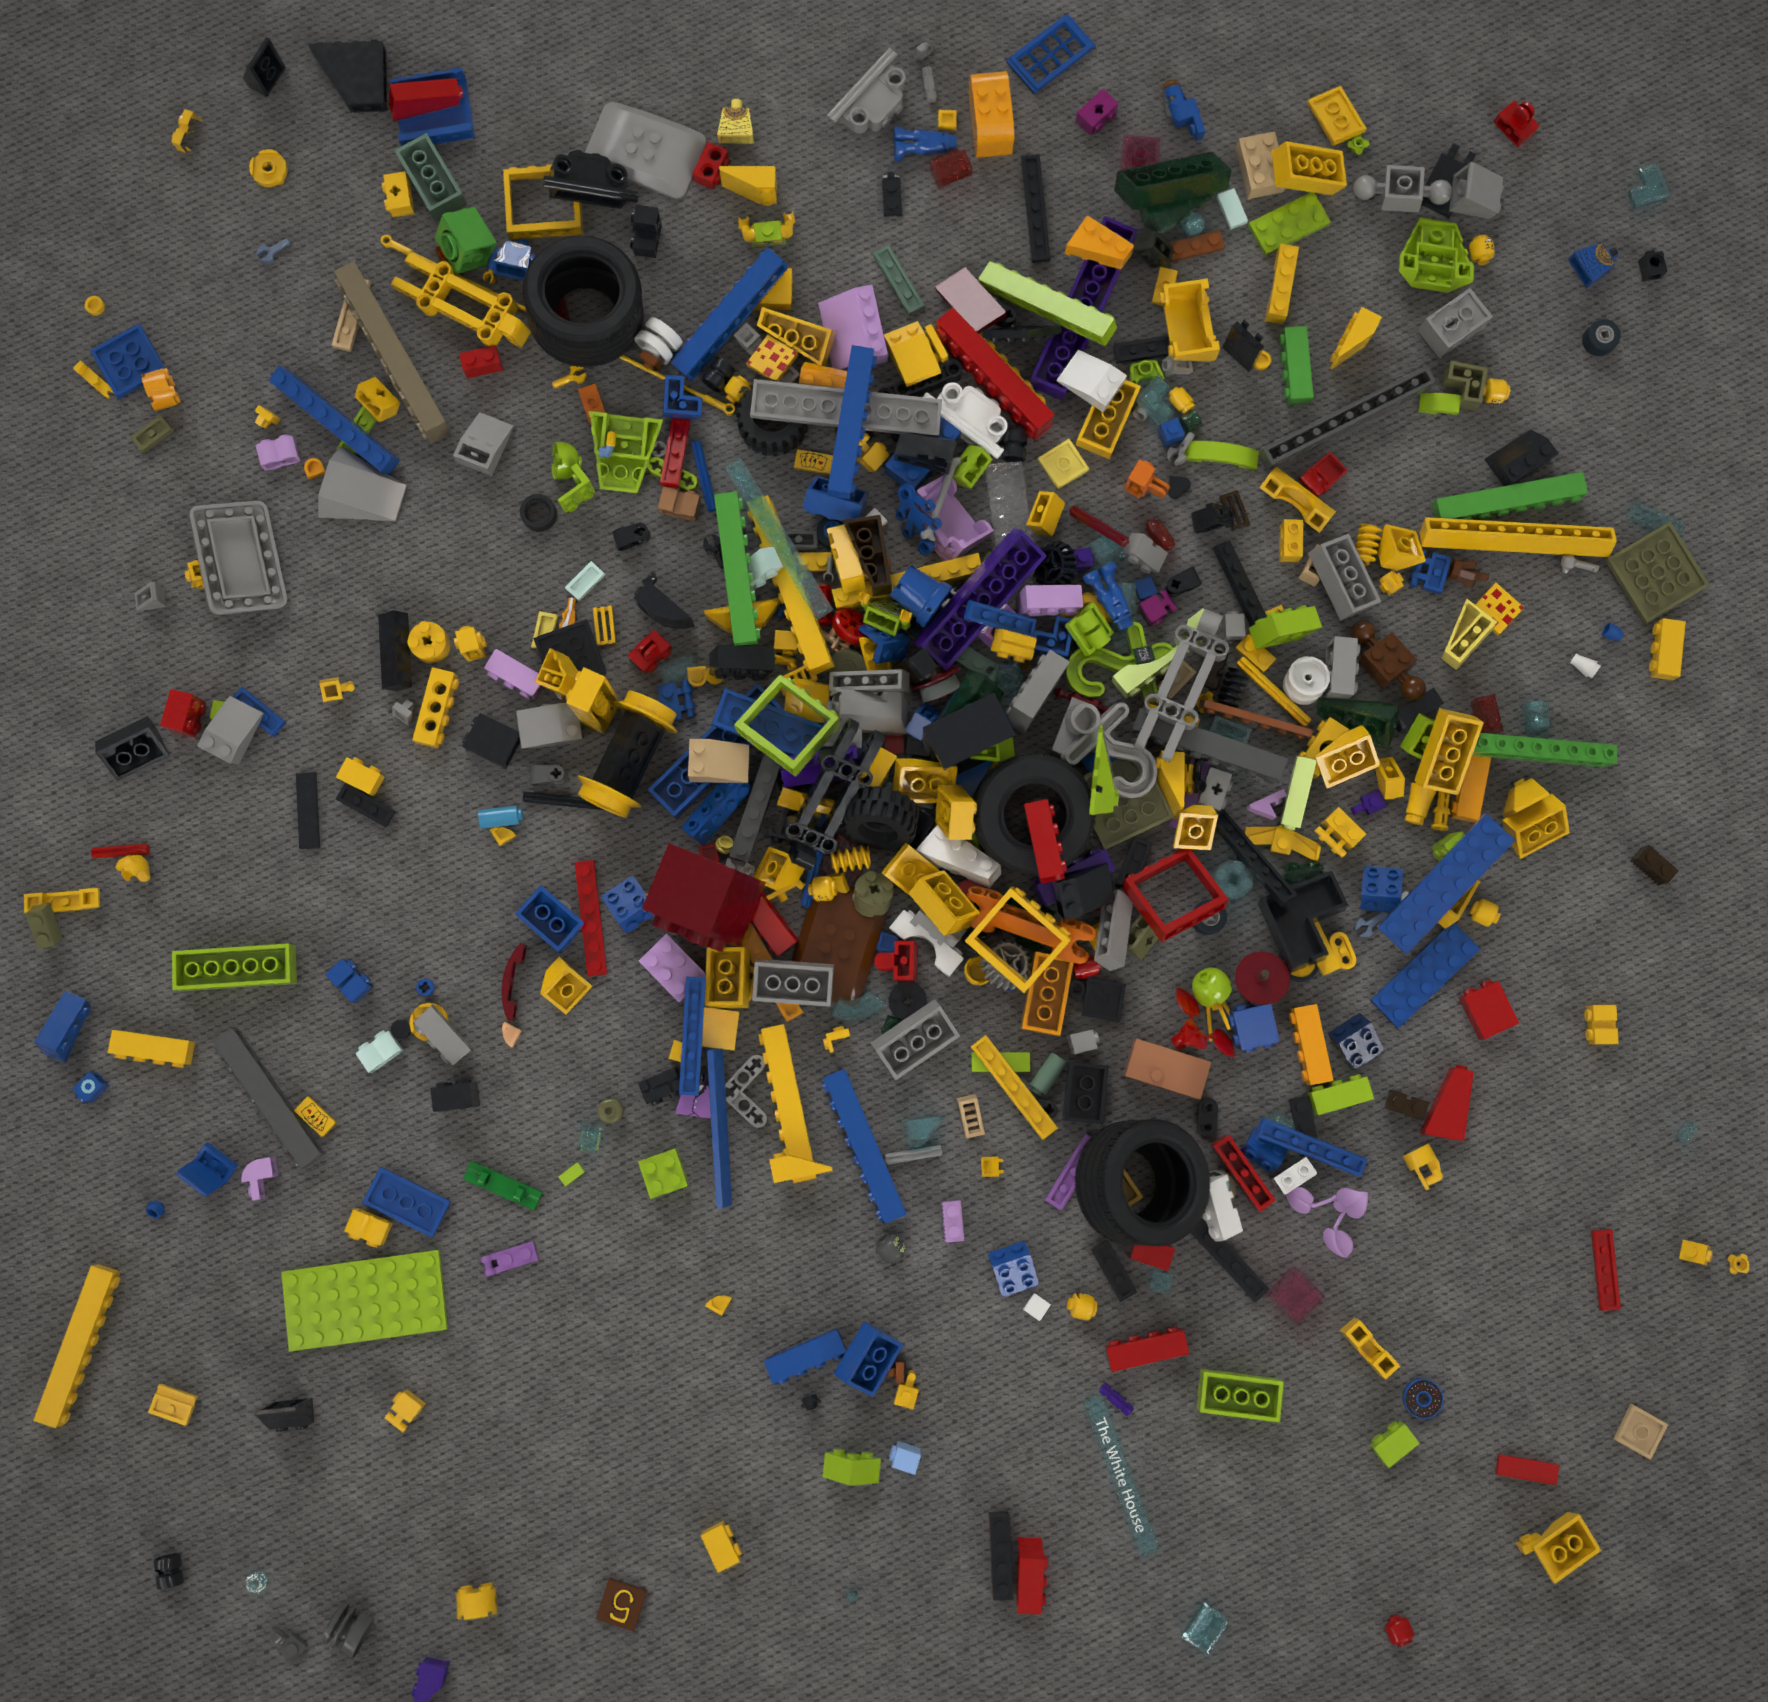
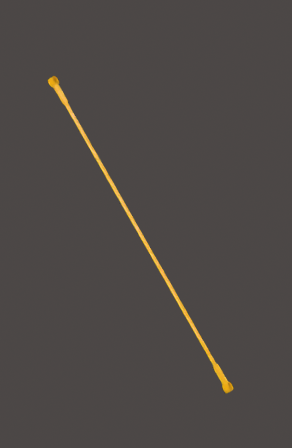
M383 235L381 237V243L385 248L391 247L405 255L412 253L435 266L437 265V263L413 252L412 249L393 241L391 236ZM385 240H390L389 243H384ZM457 274V277L469 282L470 284L496 297L499 295L498 293L462 275ZM517 303L518 309L526 312L525 306ZM624 355L619 357L662 380L665 379V375L651 370L639 362ZM684 385L685 391L697 397H702L704 402L724 411L727 416L735 414L733 404H725L707 394L704 395ZM728 407L733 408L731 412L726 411Z

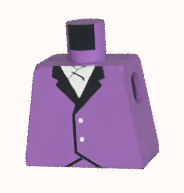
M700 1073L699 1096L681 1095L675 1114L711 1119L709 1086H705L707 1074Z

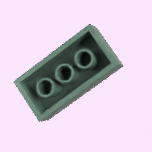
M427 133L394 150L434 221L441 218L444 213L452 212L467 204L461 190Z

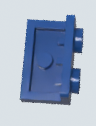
M1255 1127L1240 1150L1246 1158L1261 1166L1263 1170L1273 1173L1280 1167L1288 1148L1255 1136L1257 1127Z

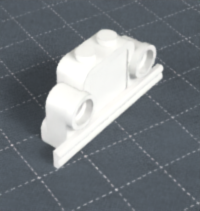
M951 382L943 387L942 393L937 398L942 399L941 417L961 431L960 438L967 444L982 447L989 455L998 459L1004 452V449L998 444L1007 431V421L1000 416L1001 409L999 403L992 398H987L984 392L977 387L967 386L962 390L961 386L957 383ZM926 393V394L923 396L924 398H933V399H935V398H934L933 396H931L929 393Z

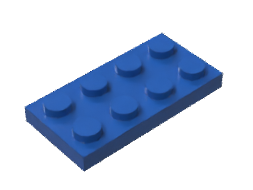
M380 1167L362 1203L430 1237H434L451 1201L386 1168Z

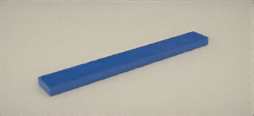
M723 1048L707 1050L717 1208L732 1205Z

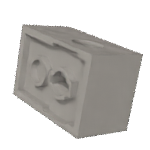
M1469 288L1426 318L1417 331L1438 358L1441 359L1483 330L1493 316L1472 289Z

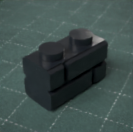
M676 1067L638 1082L646 1104L651 1103L652 1106L662 1103V1098L670 1096V1098L679 1096L680 1077Z

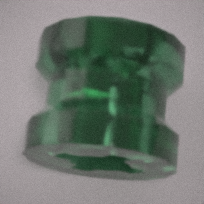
M1193 409L1189 410L1187 415L1179 417L1180 424L1187 433L1192 432L1194 427L1202 425L1200 416Z

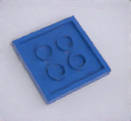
M140 324L90 350L118 399L144 386L141 374L162 368L165 369L162 360Z

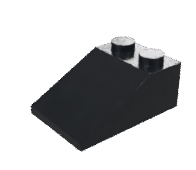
M265 38L246 67L243 76L249 88L266 97L286 69L269 38Z
M1108 863L1065 873V879L1052 882L1058 913L1065 920L1084 915L1115 900Z
M313 1398L272 1402L256 1410L255 1416L268 1429H276V1432L287 1431L288 1427L295 1426L296 1430L306 1429L308 1425L314 1422Z

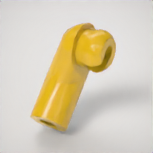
M775 655V664L787 665V669L790 671L797 668V661L794 657Z

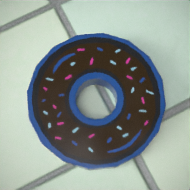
M1416 1378L1405 1386L1403 1404L1411 1415L1419 1419H1429L1441 1411L1443 1394L1435 1382L1429 1379ZM1421 1393H1426L1428 1396V1400L1424 1404H1420L1418 1401V1396Z

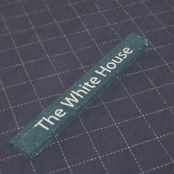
M1102 1394L1083 1400L1140 1556L1159 1550Z

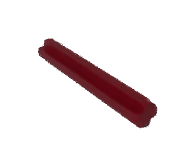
M1073 505L1069 509L1072 517L1121 547H1126L1129 544V537L1078 506Z

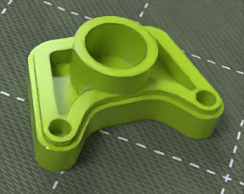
M1154 359L1143 360L1130 365L1129 375L1130 382L1138 385L1139 381L1149 378L1154 379L1158 383H1162L1164 380L1159 364Z

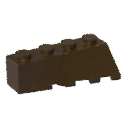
M881 515L843 520L871 584L873 596L891 594L892 584Z

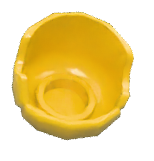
M981 956L969 958L964 966V975L967 981L973 985H983L990 981V978L984 979L986 973L981 972V969L984 967L980 965Z

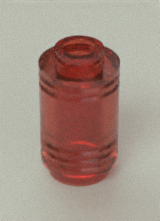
M1154 518L1146 524L1145 532L1154 541L1155 545H1159L1166 552L1176 545L1175 539L1160 519L1156 520Z

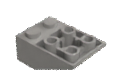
M479 412L461 437L453 457L461 465L493 476L514 425Z

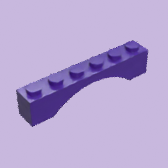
M426 1657L422 1663L418 1664L416 1675L419 1678L417 1684H414L411 1694L414 1697L413 1702H428L446 1682L450 1662Z

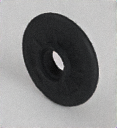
M971 927L963 934L961 943L965 949L976 952L965 942L968 936L975 930V928ZM995 928V931L991 933L981 931L977 937L992 949L1002 940L1003 932L1001 929Z

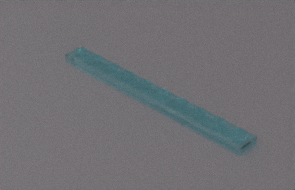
M739 458L726 466V471L772 547L775 548L777 555L816 619L818 620L833 611L832 606L743 460Z

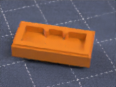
M596 384L578 389L590 425L589 411L605 413Z

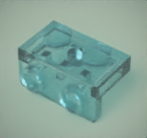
M1203 1601L1181 1636L1199 1648L1205 1655H1208L1226 1629L1229 1620L1218 1610Z

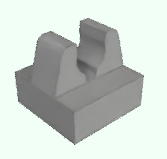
M406 700L402 705L396 702L392 706L393 716L409 726L413 721L412 711L414 708L412 706L414 704L409 700Z

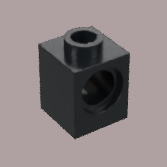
M1647 251L1638 261L1643 282L1661 279L1668 272L1663 251Z

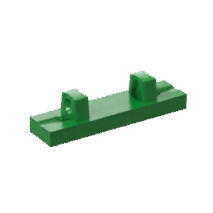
M474 1161L470 1162L463 1177V1180L533 1211L536 1209L543 1194L540 1190ZM490 1175L489 1180L486 1184L485 1181L487 1177Z

